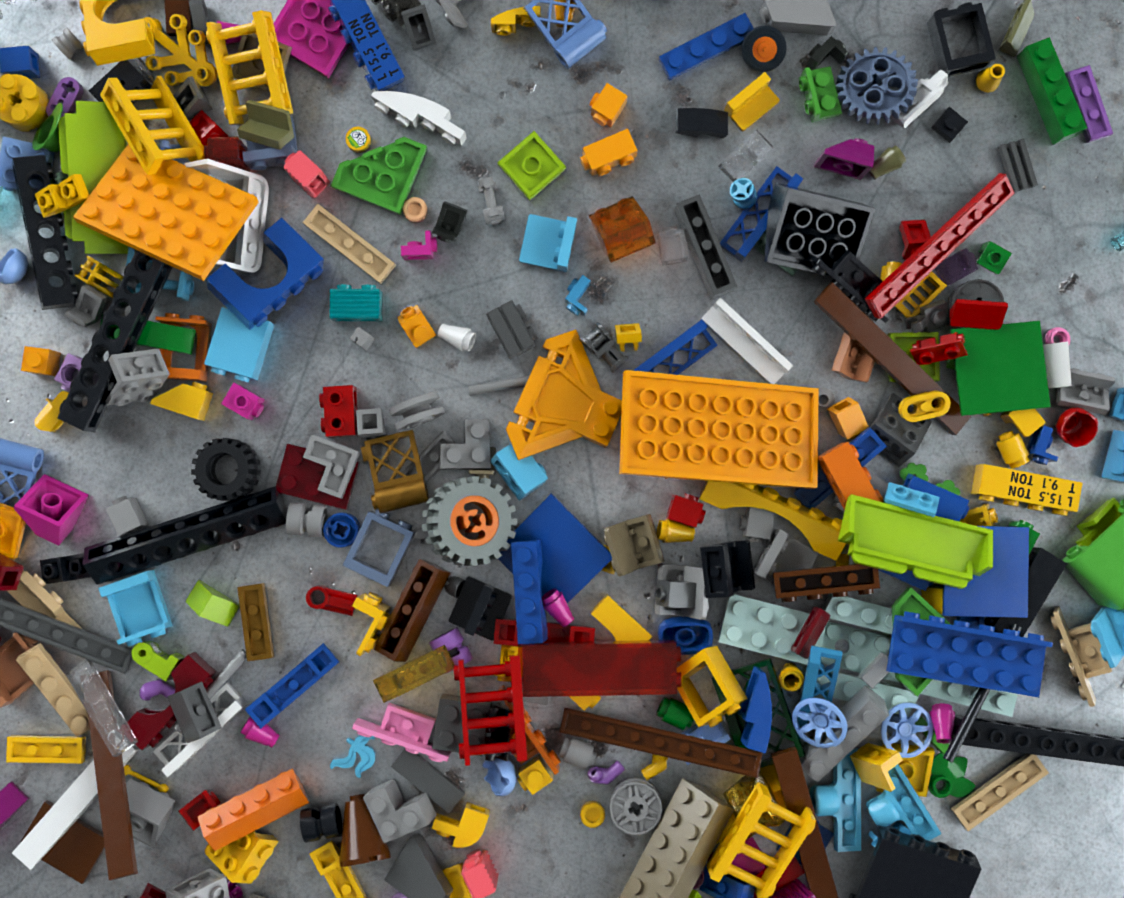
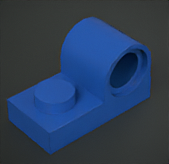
M705 865L699 890L713 898H753L756 887L730 874L724 875L718 883L710 879L707 865Z

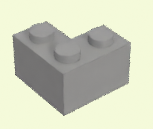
M395 779L373 787L363 796L383 843L429 825L436 816V812L426 792L404 801Z

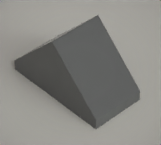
M425 4L401 11L413 50L436 43Z
M193 76L188 77L173 95L188 121L192 120L201 110L205 113L213 110L203 88Z

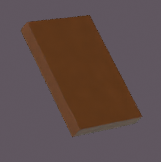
M47 800L43 803L21 842L54 805L52 802ZM78 819L41 860L83 884L105 850L103 833Z

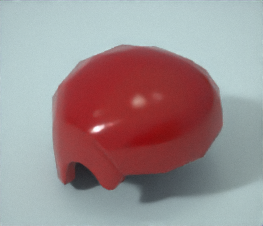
M1073 407L1064 411L1059 416L1055 425L1059 438L1072 447L1086 446L1094 440L1098 432L1097 418L1079 407Z

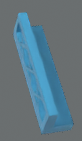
M811 646L800 702L819 694L827 701L832 702L843 651ZM821 657L835 659V663L825 667L820 660ZM825 675L830 682L821 686L817 678ZM809 704L801 707L799 711L810 713ZM797 716L800 728L809 723V720H803Z

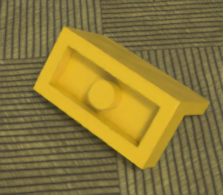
M766 72L726 104L724 111L728 112V116L741 131L749 128L780 101L768 86L771 78Z
M867 743L850 755L862 782L890 792L895 789L888 771L903 761L899 751Z

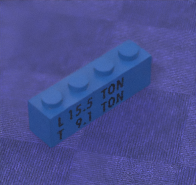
M330 0L331 7H328L329 12L335 22L339 20L343 28L340 31L347 45L351 43L355 51L352 53L358 67L363 66L367 74L364 78L370 90L386 91L402 83L405 76L366 1Z

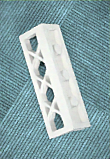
M719 298L700 319L768 384H775L793 367L783 355L722 298Z
M229 682L210 699L211 704L215 702V707L213 708L222 728L248 705ZM227 691L235 701L229 707H220V696ZM221 729L190 743L183 741L182 732L175 731L153 751L165 765L161 771L167 778L174 774ZM179 735V740L173 741ZM168 745H178V755L172 760L162 751Z

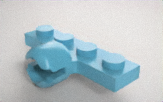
M856 747L833 768L832 783L829 785H813L809 789L815 815L833 816L834 850L837 852L861 851V779L850 758V755L859 749Z
M897 764L888 771L895 789L892 792L883 790L880 795L867 801L866 807L877 826L887 827L896 821L902 820L912 834L919 835L925 840L930 841L941 835V832L900 765Z

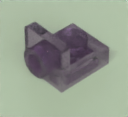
M965 248L942 261L935 270L948 287L978 270L977 259L972 252Z

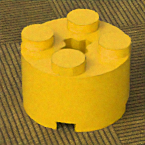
M2 75L0 78V119L22 132H29L32 129L39 128L48 118L46 113V107L49 102L47 93L23 75Z

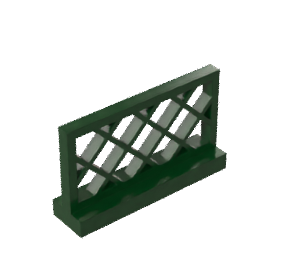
M771 658L731 669L734 675L740 674L748 679L743 689L745 693L751 676L746 672L753 670L754 666L759 668L767 666L770 674L768 684L772 680L774 687L769 685L770 691L777 694L779 699L776 707L772 706V719L776 713L784 717L787 722L784 731L771 725V730L781 735L777 746L768 743L767 748L774 752L782 750L779 746L785 737L794 742L799 758L804 757L805 752L798 733L793 726L792 716ZM713 676L711 679L720 704H722L727 699ZM739 711L729 716L726 713L725 718L735 746L746 748L740 741L746 721L738 714ZM772 758L761 760L760 768L773 765Z

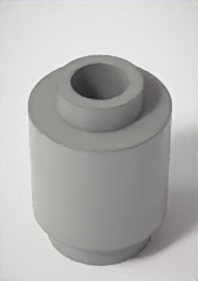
M565 737L558 757L563 758V761L586 770L587 766H593L597 753L593 752L594 746L573 737L571 739Z

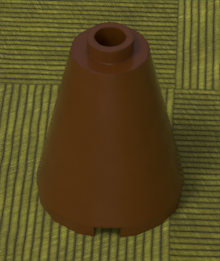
M365 794L349 796L350 801L345 802L340 867L391 858L388 845L383 843L363 799Z

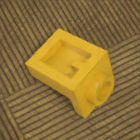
M986 503L980 507L969 509L965 518L960 519L959 522L974 526H996L995 523L998 522V516L995 508H990L989 503Z

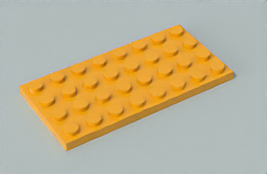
M625 370L623 372L619 474L805 489L818 488L819 388Z

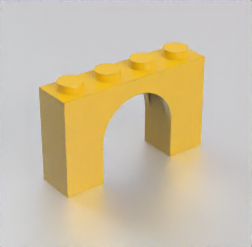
M117 0L79 1L80 9L84 15V20L81 21L83 32L86 35V41L83 42L84 50L88 57H92L97 66L155 54L153 33L144 18L117 24L103 22L105 11Z
M608 594L601 599L590 613L612 633L616 640V654L612 662L602 670L594 672L585 671L574 665L562 652L556 649L540 666V670L584 711L588 706L592 709L601 699L599 694L605 688L607 690L611 689L618 681L616 676L622 669L626 672L635 662L633 657L639 651L643 653L652 643L649 640L652 635Z

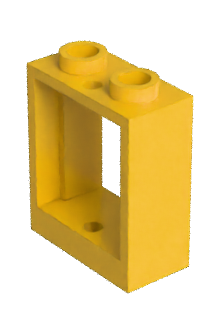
M718 646L702 649L669 673L698 727L709 725L711 728L723 721V715L727 713L729 716L741 709L740 704L748 699ZM706 665L727 701L711 712L706 708L690 679L692 675Z

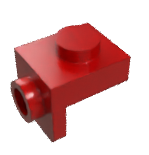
M204 790L178 812L191 830L194 831L200 826L197 816L211 808L217 807L221 802L212 791L208 793Z

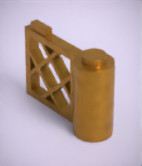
M413 429L364 441L365 446L361 447L363 461H369L375 495H371L374 510L378 509L381 514L427 502L429 494ZM409 437L411 446L406 454L394 448L399 439ZM383 444L388 447V450L380 460L373 456L371 446ZM392 450L403 456L396 469L385 463ZM411 452H413L414 459L409 457ZM407 459L416 465L417 474L406 476L400 472ZM374 460H376L377 462H379V464H378L377 467L375 466V461H374ZM383 465L394 471L388 481L379 483L377 474Z

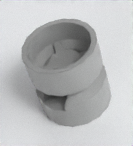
M290 503L286 516L287 534L302 536L307 532L308 536L324 537V524L328 519L327 506L312 504L307 508L306 504Z

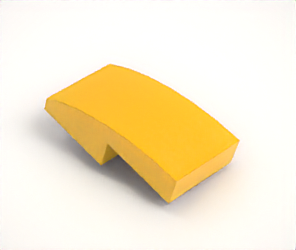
M541 6L532 7L535 14L541 17ZM524 7L514 8L491 18L492 33L500 36L516 33V24H521L524 27L535 26V23L524 10Z
M73 174L59 184H49L35 193L43 218L77 206L89 196L81 174Z

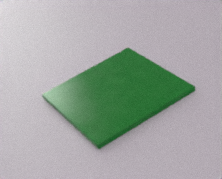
M1040 321L1002 324L999 330L980 328L951 329V334L954 332L964 334L965 343L963 345L968 353L967 356L954 359L961 416L1051 407Z

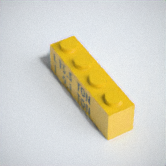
M978 464L975 467L971 494L979 495L978 500L994 502V498L1002 499L1004 505L1018 507L1019 503L1028 504L1027 509L1043 511L1044 507L1052 509V514L1067 516L1068 512H1078L1082 482L987 464Z

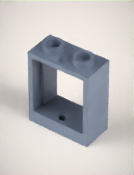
M377 509L376 512L368 511L342 566L389 587L402 564L416 532L411 530L413 525L400 519L398 523L389 519L390 514L386 512L380 514ZM373 520L405 535L388 573L355 558Z

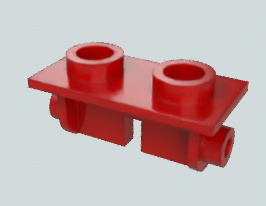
M958 332L940 336V344H937L935 337L917 340L915 344H912V349L910 350L918 365H928L933 362L956 359L968 355L963 345L965 343L964 334H958Z

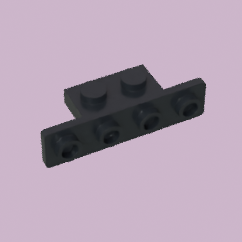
M848 250L844 252L831 268L816 256L812 255L810 257L815 263L813 268L823 277L826 274L832 277L833 280L830 283H834L841 291L847 290L850 293L848 298L859 307L863 304L867 308L865 313L875 322L878 320V318L874 317L865 301V298L883 282L876 274ZM884 316L880 320L886 323L889 319Z

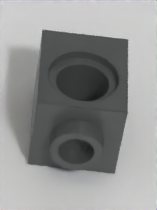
M658 579L655 589L656 605L672 608H695L696 583Z

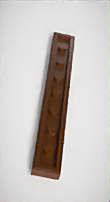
M829 283L814 303L911 396L935 390L947 394L951 402L950 408L946 414L935 417V419L950 434L957 435L971 416H961L960 405L834 283ZM937 399L932 401V407L938 404Z
M106 670L85 676L83 679L109 880H116L138 874L112 676L111 671Z
M564 708L559 730L560 733L755 778L759 776L763 754L759 751L569 708Z
M793 746L770 753L786 809L800 816L807 806L811 809L816 819L796 747ZM816 819L813 832L807 835L798 849L809 890L816 898H839Z

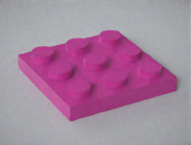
M287 0L274 22L277 41L292 47L290 53L292 58L329 79L350 45L345 43L340 31L343 28L339 20L335 22L329 12L328 7H331L330 0Z

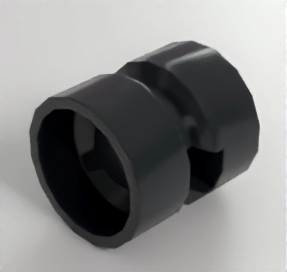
M337 803L323 805L321 810H318L317 807H312L300 811V829L305 843L319 841L322 836L326 839L342 836V816Z

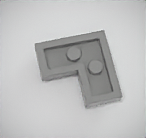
M465 419L463 421L464 444H440L439 446L440 470H489L491 468L489 419Z
M312 434L303 458L326 466L317 490L343 499L360 452Z

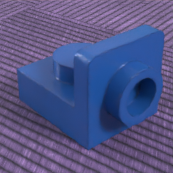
M1042 425L1031 434L1027 450L1029 452L1028 456L1033 457V462L1047 465L1048 462H1057L1058 456L1046 453V450L1053 441V436H1051L1053 428Z

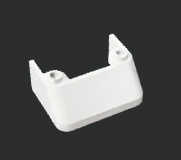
M210 159L184 163L186 168H193L257 197L259 203L212 270H218L226 263L234 272L253 273L258 271L262 264L263 232L265 231L269 193L267 180L261 175Z

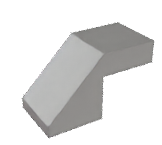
M381 408L356 410L358 436L361 438L362 447L365 446L364 441L387 436ZM383 444L371 446L373 456L380 460L388 450V447ZM362 457V462H363L364 464H369V461H368V462H364V461H363V457Z

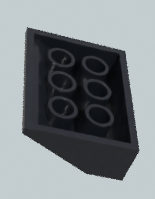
M775 183L768 207L764 261L818 273L813 268L815 263L810 259L812 255L819 258L829 268L837 262L846 250L851 252L857 259H860L876 208L851 200Z

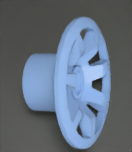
M821 698L804 699L796 705L793 711L792 722L796 732L805 742L815 747L829 748L837 746L846 737V718L840 709L830 701ZM809 704L810 713L799 711L801 707ZM797 716L803 720H809V723L800 728ZM832 727L842 728L839 738L833 732ZM812 729L816 730L815 741L808 738L804 733ZM823 732H826L827 737L833 742L821 743Z
M901 703L888 711L889 716L881 725V738L885 747L895 750L891 744L899 740L901 742V752L899 753L902 758H911L921 754L929 746L933 736V724L930 715L923 707L914 703ZM904 708H915L917 710L912 716L907 717ZM921 713L926 718L927 725L915 724L919 720ZM886 731L891 736L889 739H887ZM928 731L927 738L922 743L916 736V732ZM911 740L919 748L913 752L907 753L909 748L908 741Z

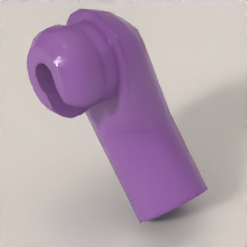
M161 679L147 682L140 688V698L145 701L160 694L167 698L175 693V687Z
M616 760L609 768L591 767L587 774L591 782L608 785L626 769Z

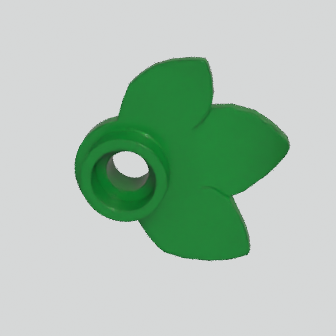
M942 753L934 756L928 786L932 795L938 798H945L949 795L961 798L973 791L976 787L975 784L964 777L968 763L967 758L956 756L953 763L943 758L944 755ZM942 780L943 786L938 789L936 783Z

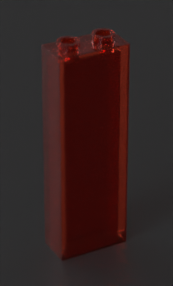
M674 640L522 644L523 697L677 694V687L682 686L681 672H677V662H681V647L676 646Z

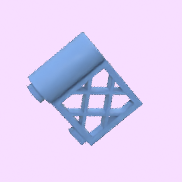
M532 0L524 7V10L553 48L556 57L566 69L571 68L607 38L605 34L607 29L603 22L599 19L597 21L593 19L580 0H572L574 4H570V0H566V3L553 0ZM538 2L548 4L547 18L538 17L532 7ZM552 5L565 7L564 21L551 19ZM569 7L577 8L584 18L578 23L568 22ZM550 23L563 25L562 36L556 41L549 33ZM567 25L573 26L567 31Z
M0 438V470L5 479L0 481V485L8 482L14 491V494L6 499L0 491V503L9 505L8 501L16 496L20 500L23 497L22 493L24 492L25 495L34 485L37 471L40 469L44 459L43 449ZM19 474L28 476L26 487L19 490L13 480Z

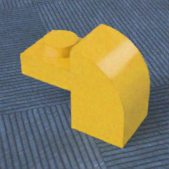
M467 802L461 821L437 813L431 829L436 830V833L443 837L454 836L455 839L452 847L464 848L471 846L482 836L490 809Z

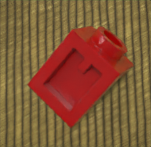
M203 110L189 122L201 143L212 154H215L229 140V136Z
M925 220L901 221L899 230L905 245L902 252L903 259H908L931 237Z

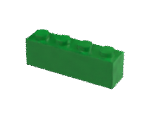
M1050 37L1026 46L1016 57L1052 145L1076 137L1087 129V126Z

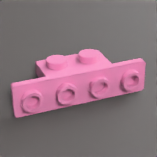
M392 703L388 704L381 725L357 718L352 727L363 737L374 736L380 738L381 742L386 745L394 746L397 744L405 747L407 752L419 754L420 752L429 755L428 758L435 762H447L451 754L450 751L432 749L433 744L429 743L436 721L435 718Z

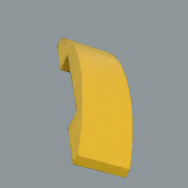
M332 840L309 853L321 876H325L336 898H367L351 866L340 867V850Z

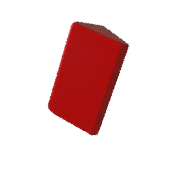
M957 299L950 309V325L953 327L999 330L1002 327L1008 303Z

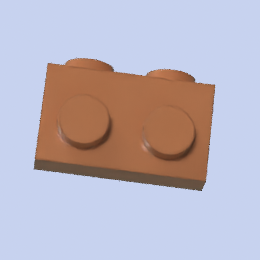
M844 332L834 359L832 371L848 380L867 383L875 361Z

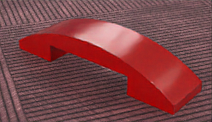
M496 618L493 644L522 645L593 653L595 628L572 624L562 627L560 623L547 622L548 639L544 643L518 644L516 619Z

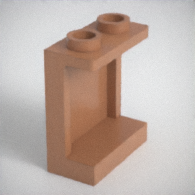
M14 632L12 634L13 637L0 646V708L11 704L35 685L16 659L22 653L36 646L38 641Z

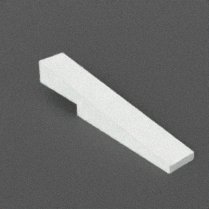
M119 733L123 765L125 766L139 749L124 735ZM94 760L12 852L30 870L37 865L98 798Z

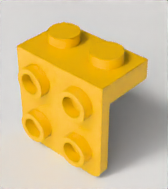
M373 592L358 596L352 607L374 618L356 652L360 657L375 648L379 639L377 633L382 628H385L390 617L388 612L391 606L383 603V598Z
M254 831L216 851L208 844L205 848V854L231 883L252 884L258 877L266 860L272 855L278 840L273 835L259 834Z

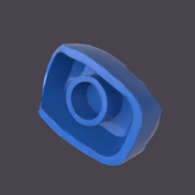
M677 616L667 618L660 623L658 638L669 654H697L704 648L712 647L713 631L710 622L707 620Z

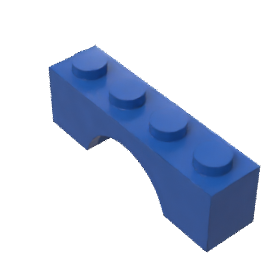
M541 539L517 540L511 542L518 644L544 643L548 639L547 614L543 607L541 594L542 541Z

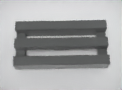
M1024 138L998 146L1005 173L1014 193L1037 186V179ZM1008 149H1010L1015 171L1018 174V178L1021 184L1020 186H1018L1016 181V177L1007 151Z

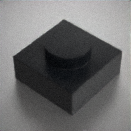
M949 106L931 128L950 143L968 121Z

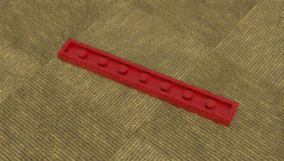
M999 173L865 298L875 318L881 319L1015 194L1006 174Z

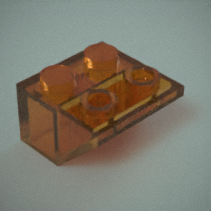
M633 196L621 199L618 203L606 208H600L595 213L588 215L601 247L611 263L656 243L650 221Z

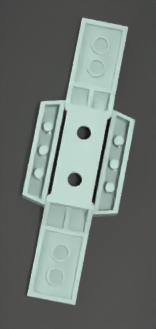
M829 593L821 608L831 615L830 619L892 634V608L846 596L833 597L832 593ZM734 594V596L728 597L717 641L802 663L807 668L809 657L805 659L791 651V647L810 613ZM828 620L815 646L835 650V643L838 640H846L848 642V650L842 653L840 668L861 673L880 653L885 654L889 652L891 637ZM821 657L820 660L823 664L827 665L835 663V659ZM839 672L833 698L849 701L865 685H868L858 676ZM888 672L887 675L883 678L885 680L900 683L895 678V673ZM825 675L817 678L821 686L830 682ZM933 679L920 694L970 706L979 687ZM879 682L873 689L870 688L885 700L888 711L901 703L915 704L918 699L907 688ZM991 689L981 709L1012 717L1018 694ZM904 708L907 717L913 708Z

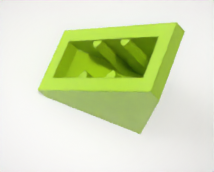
M201 580L197 581L185 601L198 616L227 627L240 608L239 603Z

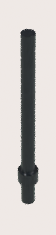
M1012 624L1010 630L1021 632L1022 627ZM979 687L943 756L945 760L953 763L991 689Z

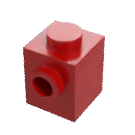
M685 493L684 497L673 495L666 518L696 528L697 524H702L706 510L702 509L704 504L698 502L699 497Z

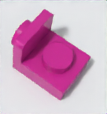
M430 230L425 231L426 245H422V242L418 241L408 242L407 246H401L402 258L404 260L433 259V252H437V237H433Z

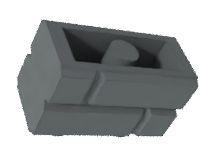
M511 300L486 314L510 360L536 346L534 340L538 338L531 325L526 327L523 321L526 315L520 304L515 306Z

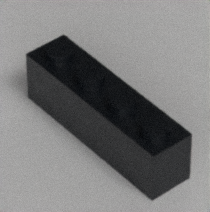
M1033 547L1029 554L1028 618L986 617L984 620L985 625L995 627L994 632L1003 634V629L1010 630L1012 624H1016L1022 627L1019 637H1024L1067 563L1043 548Z

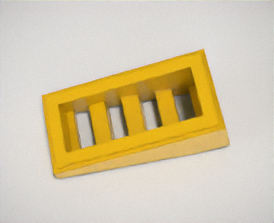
M930 272L895 307L906 318L917 316L920 313V307L928 305L947 285L933 272ZM926 279L935 286L933 290L924 283ZM919 286L929 294L926 298L917 290ZM912 293L922 301L919 305L910 297ZM905 300L915 308L913 312L909 311L902 304Z

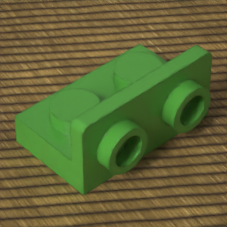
M831 66L811 70L810 67L804 68L799 77V87L801 92L805 93V112L807 115H810L811 121L815 122L840 116L842 110Z

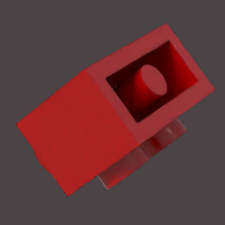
M353 385L323 387V393L319 394L320 407L324 408V418H321L322 433H325V437L328 438L358 436L356 410H358L357 387Z

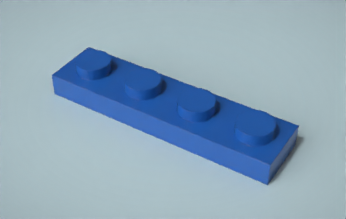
M743 13L659 56L658 60L670 81L741 45L746 35L754 28L747 14Z
M870 427L849 443L857 449L859 453V458L857 459L862 467L887 447ZM821 468L818 469V488H796L793 491L805 507L810 509L818 506L834 492Z

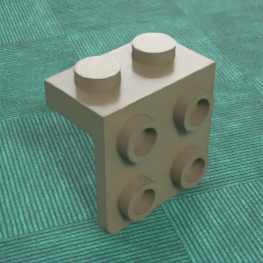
M651 514L629 519L604 529V540L610 549L612 567L619 577L637 569L665 561Z

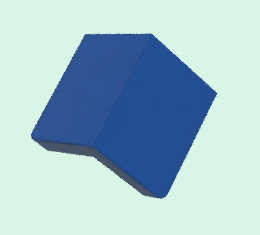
M29 46L0 48V72L3 75H23L29 79L40 78L39 55Z

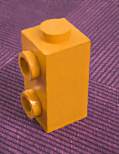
M627 128L583 147V156L580 157V161L584 170H589L591 176L596 174L603 176L611 172V168L617 165L624 167L634 162L638 150Z

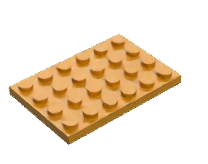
M128 144L73 218L77 223L204 281L259 201L252 194L193 168H186L184 164L173 159L163 160L156 174L146 175Z

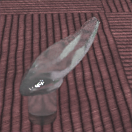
M141 58L129 59L142 76L153 84L155 80L145 66L144 61Z

